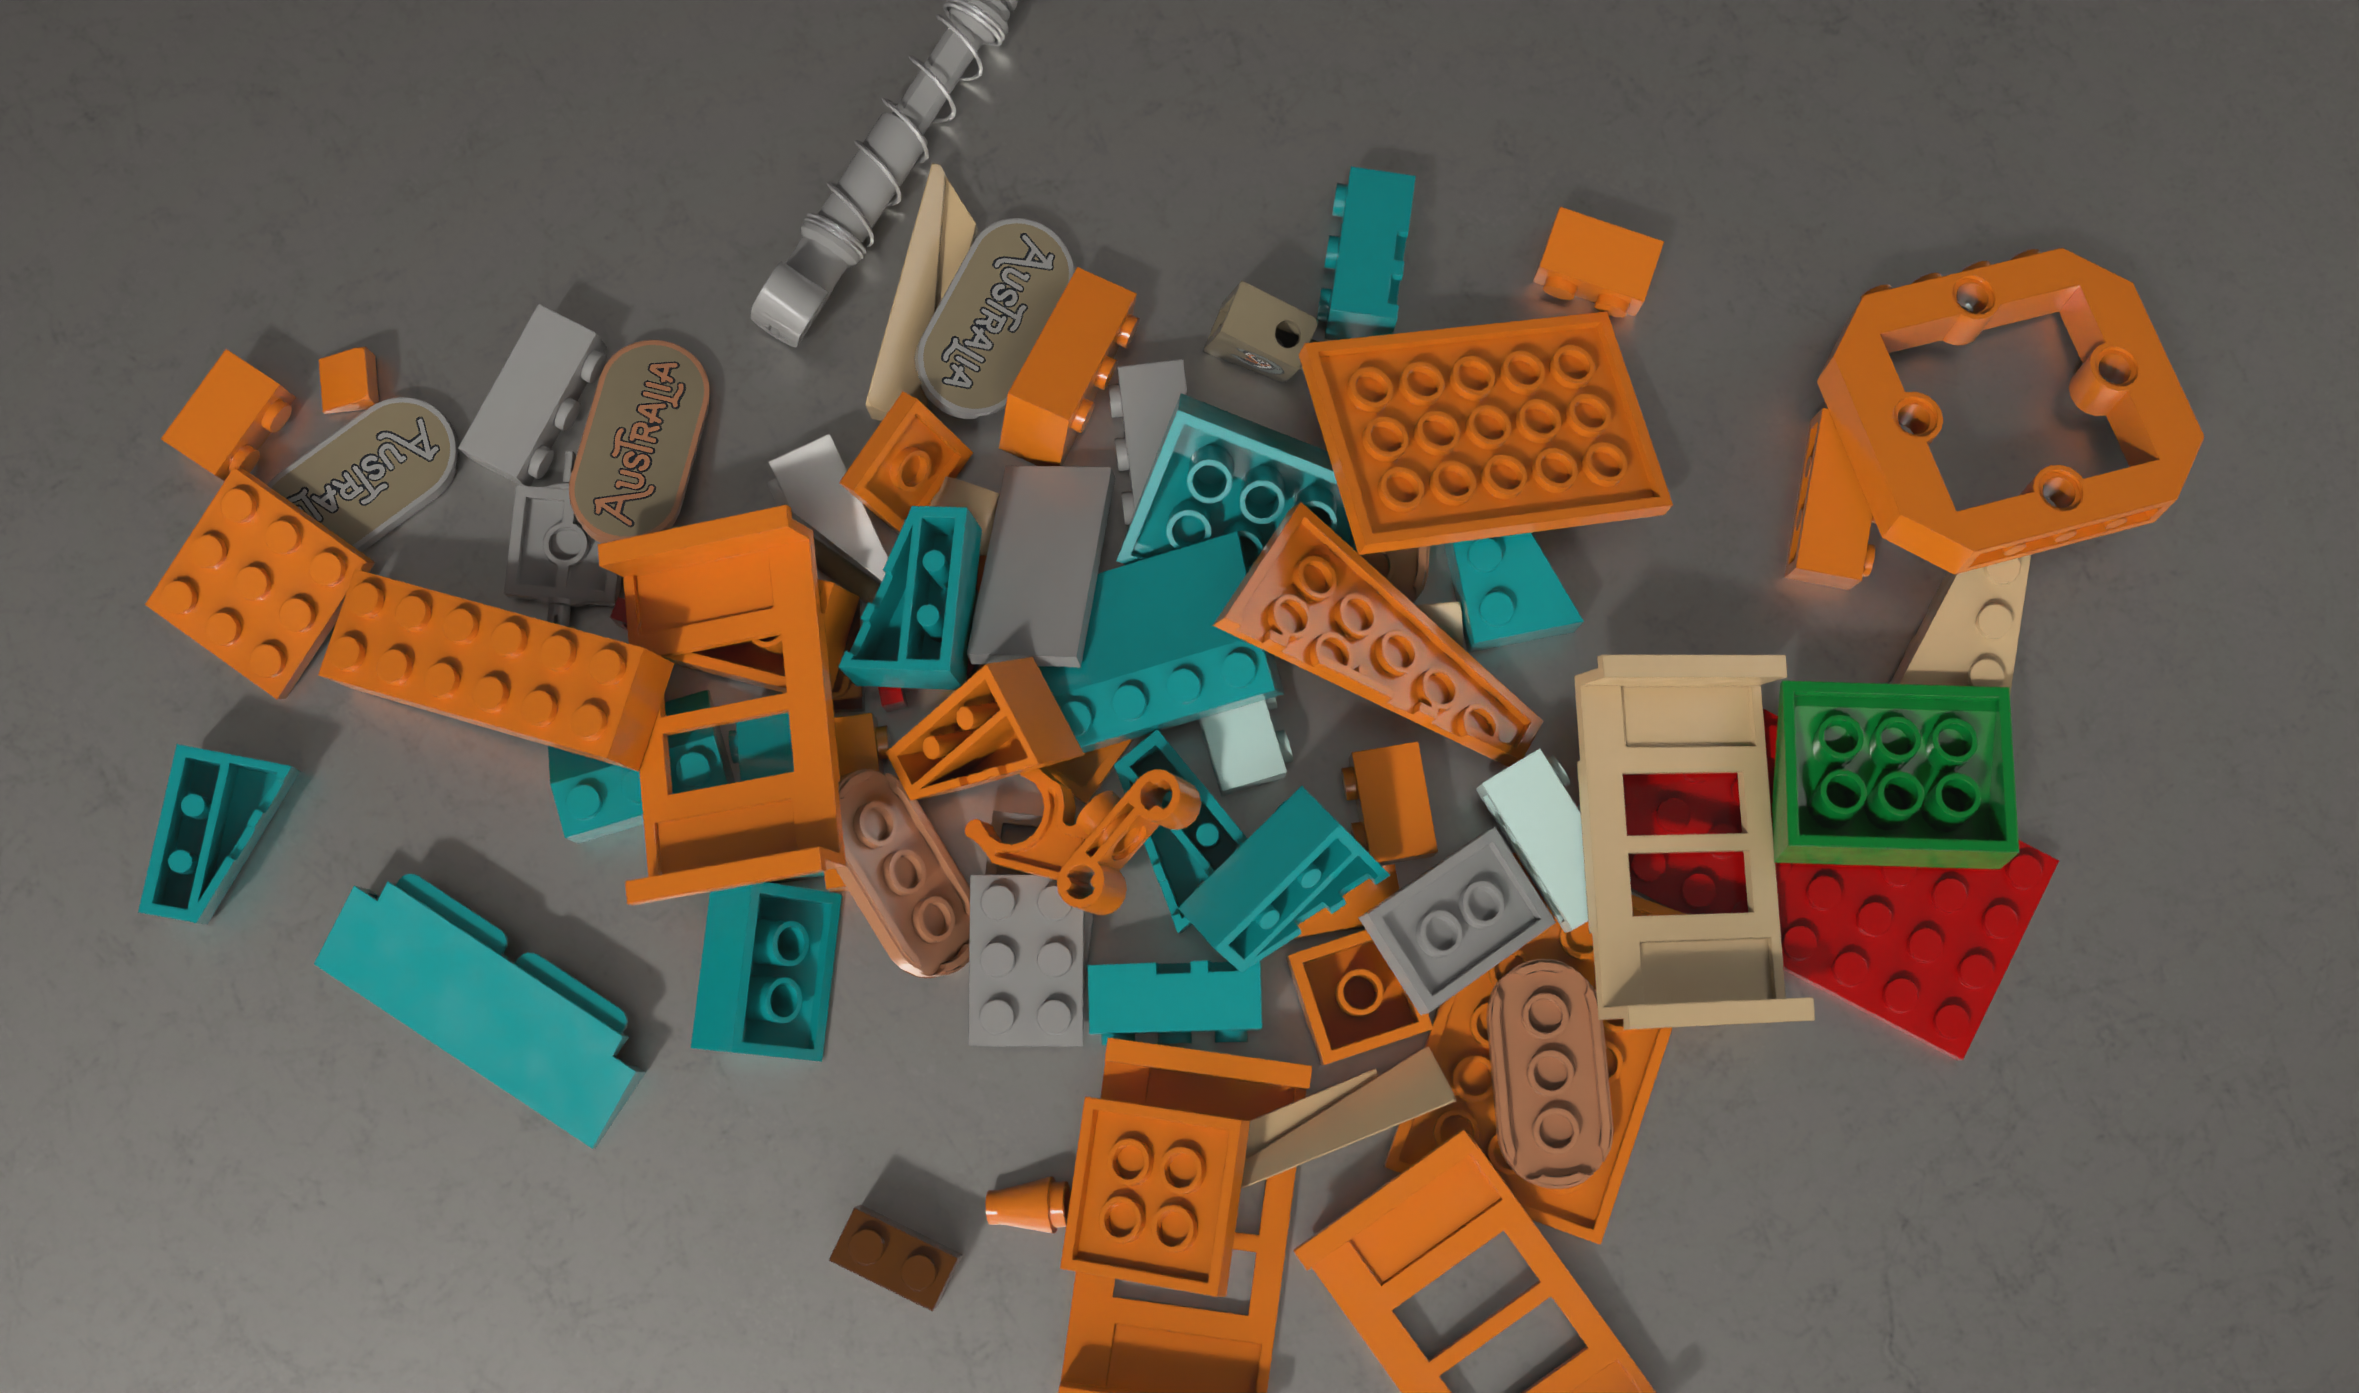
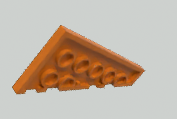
M1302 502L1287 512L1213 624L1214 627L1508 767L1524 758L1544 722L1361 555H1358L1350 545Z

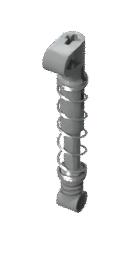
M946 0L943 7L945 14L950 20L941 14L936 16L938 20L948 26L947 30L925 63L914 56H909L910 61L921 70L899 104L887 98H882L883 103L893 113H882L864 142L855 140L859 150L850 161L847 170L837 185L832 182L827 183L832 193L818 214H807V218L804 219L800 229L802 239L787 262L783 263L781 261L755 299L751 308L750 318L764 331L792 347L798 346L845 270L849 267L857 266L860 259H864L863 255L867 254L865 248L874 244L872 228L887 206L896 205L901 201L900 187L913 166L924 163L928 159V142L923 135L931 123L948 122L955 118L956 108L950 94L958 81L977 80L982 76L983 66L977 52L983 44L990 46L1002 44V41L1005 40L1009 32L1007 21L1010 18V12L1016 9L1017 1L1020 0ZM975 57L978 64V72L971 77L962 76ZM948 100L951 106V114L946 118H935L945 101ZM923 151H924V156L919 159V157L921 156V154H922ZM897 193L896 199L890 202L892 197ZM869 235V241L863 244V242Z

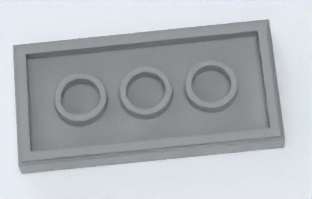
M1005 466L967 649V656L971 664L986 665L988 663L1033 657L1037 666L1081 667L1115 484V475L1112 467Z

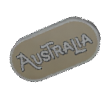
M1022 218L1004 219L984 229L970 247L921 336L915 351L916 371L918 370V377L922 383L920 386L928 400L941 411L957 418L973 419L979 418V416H987L991 413L994 414L1006 407L1007 395L1074 274L1072 258L1066 245L1051 229L1033 220Z
M390 398L376 403L277 474L267 485L360 552H363L439 497L449 487L457 470L455 466L458 461L459 440L448 419L432 405L415 398Z

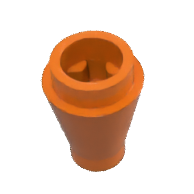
M1053 1176L1001 1190H988L985 1204L988 1224H1002L1055 1234L1057 1228L1066 1227L1071 1196L1069 1183L1067 1181H1056Z

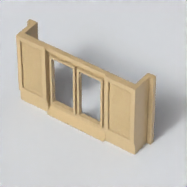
M1786 655L1597 656L1598 668L1575 675L1574 681L1580 761L1577 762L1588 926L1589 933L1593 934L1598 1019H1623L1624 1030L1814 1021L1813 997L1786 998L1776 868L1774 863L1761 685L1787 678ZM1737 773L1742 833L1627 836L1623 774ZM1744 852L1748 913L1633 916L1628 854Z

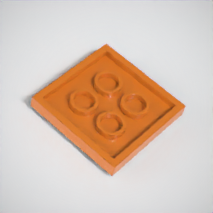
M234 467L145 605L275 699H286L337 622L354 570L357 569L369 573L375 562L247 470Z
M1085 1097L1060 1269L1214 1297H1226L1250 1121Z

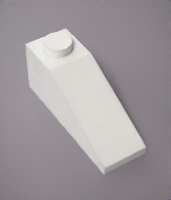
M830 434L770 461V466L776 478L767 481V484L777 505L790 506L793 514L801 524L812 529L816 536L880 585L886 574L883 568L888 556L864 505L839 483L847 469Z

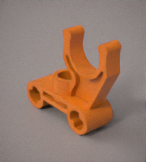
M1045 766L1020 774L1036 784L1043 798V817L1034 834L1023 842L1012 845L1006 844L1000 840L991 824L979 819H973L968 822L965 827V834L979 844L992 863L1057 880L1058 893L1065 903L1092 914L1107 915L1117 910L1125 899L1126 881L1120 872L1124 865L1159 825L1168 829L1179 830L1192 824L1200 813L1201 798L1193 784L1168 771L1155 769L1142 775L1121 799L1112 790L1099 793L1085 805L1076 820V824H1074L1076 807L1072 790L1058 781ZM1170 791L1172 792V799L1164 809L1161 807L1162 800L1165 794Z

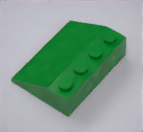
M1782 680L1779 693L1772 803L1774 863L2001 869L2019 853L2010 687Z

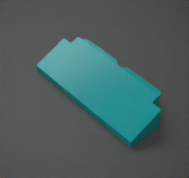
M406 874L397 883L387 881L378 900L379 895L370 889L353 886L314 965L590 1148L595 1149L646 1073L640 1067L627 1065L616 1057L629 1038L623 1033L628 1024V1017L625 1011L537 953H524L516 962L503 954L508 946V937L504 931L418 875Z

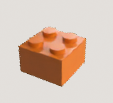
M1367 930L1290 954L1285 958L1320 1065H1326L1433 1029L1429 1014H1419Z

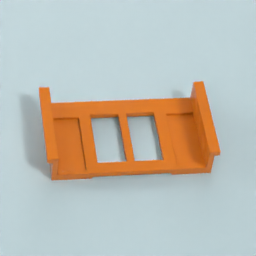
M782 505L598 544L599 566L623 577L629 644L643 647L666 658L781 635L787 693L669 716H666L665 699L663 696L639 768L648 877L625 881L627 904L638 905L826 872L828 869L845 867L846 858L838 782H841L825 619L824 614L821 613L813 530L792 519L791 507ZM789 712L794 772L673 794L668 735Z
M1108 1038L1100 1098L1250 1121L1305 1098L1306 1090L1310 1088L1312 1066ZM1296 1167L1266 1179L1259 1234L1235 1232L1233 1249L1256 1253L1248 1315L1113 1296L1114 1278L1076 1272L1058 1393H1267Z
M1464 1128L1294 1249V1253L1308 1271L1312 1268L1401 1393H1452L1440 1375L1549 1297L1554 1299L1587 1346L1522 1393H1657L1468 1130L1465 1131ZM1504 1231L1539 1281L1428 1360L1393 1309Z

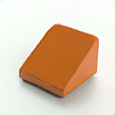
M357 347L319 359L324 414L366 410L379 403L376 357L367 347Z

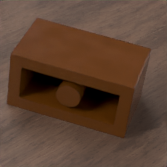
M860 1205L854 1207L828 1261L933 1311L938 1307L963 1254Z

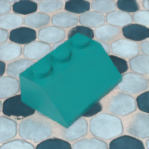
M708 689L665 702L666 716L714 707ZM720 726L668 735L673 794L735 783ZM548 746L550 785L566 839L580 844L644 825L639 771Z
M768 882L710 892L691 1048L822 1062L842 894Z

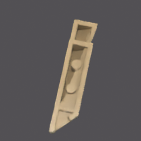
M931 164L867 394L866 407L871 419L882 421L902 392L917 398L928 408L929 400L920 386L922 383L918 377V370L916 371L915 351L921 336L976 238V223L939 164Z
M1430 1047L1419 1050L1380 1076L1376 1069L1369 1070L1250 1120L1241 1189L1456 1101L1454 1093Z

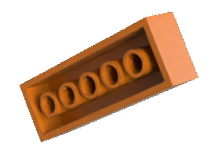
M355 569L318 675L357 691L639 771L674 663L643 647Z

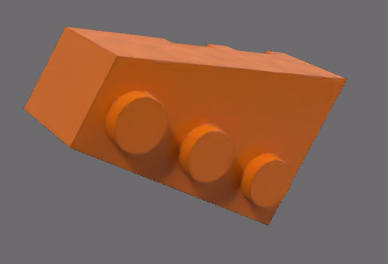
M1079 267L1076 268L1008 392L999 449L1037 466H1063L1078 432L1082 433L1088 424L1095 406L1093 401L1098 390H1105L1113 376L1118 361L1114 357L1119 346L1127 348L1137 330L1140 318L1132 315L1137 293Z
M1033 657L984 665L886 751L910 801L965 790L1085 755Z

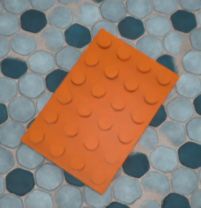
M1607 311L1305 343L1298 354L1358 555L1665 515L1673 506Z
M1512 852L1556 923L1437 1007L1432 1022L1433 1029L1429 1031L1424 1048L1430 1047L1454 1093L1456 1101L1397 1125L1383 1167L1401 1173L1464 1128L1465 1131L1468 1130L1532 1221L1601 1245L1673 1027L1624 1030L1623 1019L1603 1020L1613 1120V1142L1605 1161L1602 1162L1600 1168L1591 1177L1577 1186L1564 1189H1550L1529 1183L1510 1168L1500 1151L1496 1131L1486 1011L1490 994L1499 979L1510 969L1537 959L1557 960L1571 966L1574 970L1581 973L1596 990L1593 934L1589 933L1588 921L1576 929L1565 933L1518 856ZM1631 894L1633 916L1688 915Z

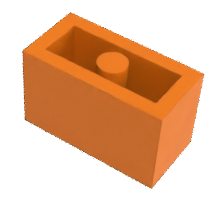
M1559 207L1533 282L1543 285L1544 292L1553 297L1563 300H1573L1574 297L1593 302L1598 311H1607L1609 316L1625 317L1626 314L1636 316L1645 301L1664 241Z
M225 349L164 433L161 440L225 481L234 467L244 468L249 473L253 470L259 460L260 452L258 450L271 433L278 432L287 423L292 412L291 405L296 397L279 383Z
M1419 742L1352 752L1348 758L1350 767L1341 768L1346 801L1356 800L1359 822L1350 823L1352 837L1380 865L1428 858L1436 855L1438 848Z

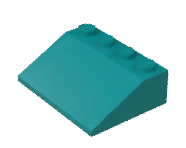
M1181 393L1160 443L1116 561L1127 565L1238 531L1250 569L1287 512L1300 502L1308 507L1356 552L1357 548L1328 451Z
M1238 531L1098 573L1081 667L1038 666L1083 753L1151 734L1157 729L1161 731L1285 694L1273 654L1213 626L1250 570Z

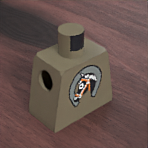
M1241 281L1223 301L1203 352L1278 382L1285 383L1299 369L1303 371L1298 354L1304 344L1319 342L1312 339L1319 321L1314 316ZM1276 338L1283 343L1284 347L1277 342Z

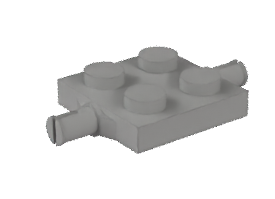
M573 451L565 452L563 483L547 487L516 485L504 594L509 598L538 600L549 605L547 621L569 627L572 607L576 608L586 604L614 606L617 598L620 597L622 576L599 566L598 544L601 543L591 538L582 528V524L576 519L570 505L569 482L578 451L576 454Z

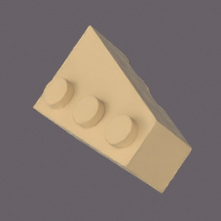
M2031 555L1955 575L1947 571L1928 607L1929 610L1915 637L1908 644L1904 652L1905 656L1891 682L1888 684L2010 687L2011 693Z

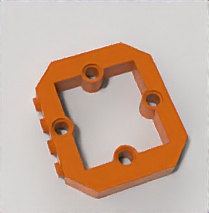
M2064 248L2042 253L2038 249H2030L2017 254L2009 261L1992 265L1990 261H1980L1958 273L1942 276L1941 273L1935 272L1916 279L1912 284L1892 288L1889 284H1884L1868 290L1860 297V302L1845 323L1817 380V384L1882 538L1954 575L2154 523L2178 499L2205 437L2133 282ZM2059 312L2082 362V366L2070 379V397L2075 405L2085 413L2107 417L2129 467L2083 479L2079 473L2070 467L2049 465L2041 469L2018 496L1956 511L1929 448L1931 442L1942 429V411L1937 403L1926 394L1916 391L1905 392L1889 353L1941 340L1952 345H1967L1973 342L1982 330ZM1900 424L1909 428L1912 433L1905 431ZM2044 497L2054 502L2056 507L2048 503Z

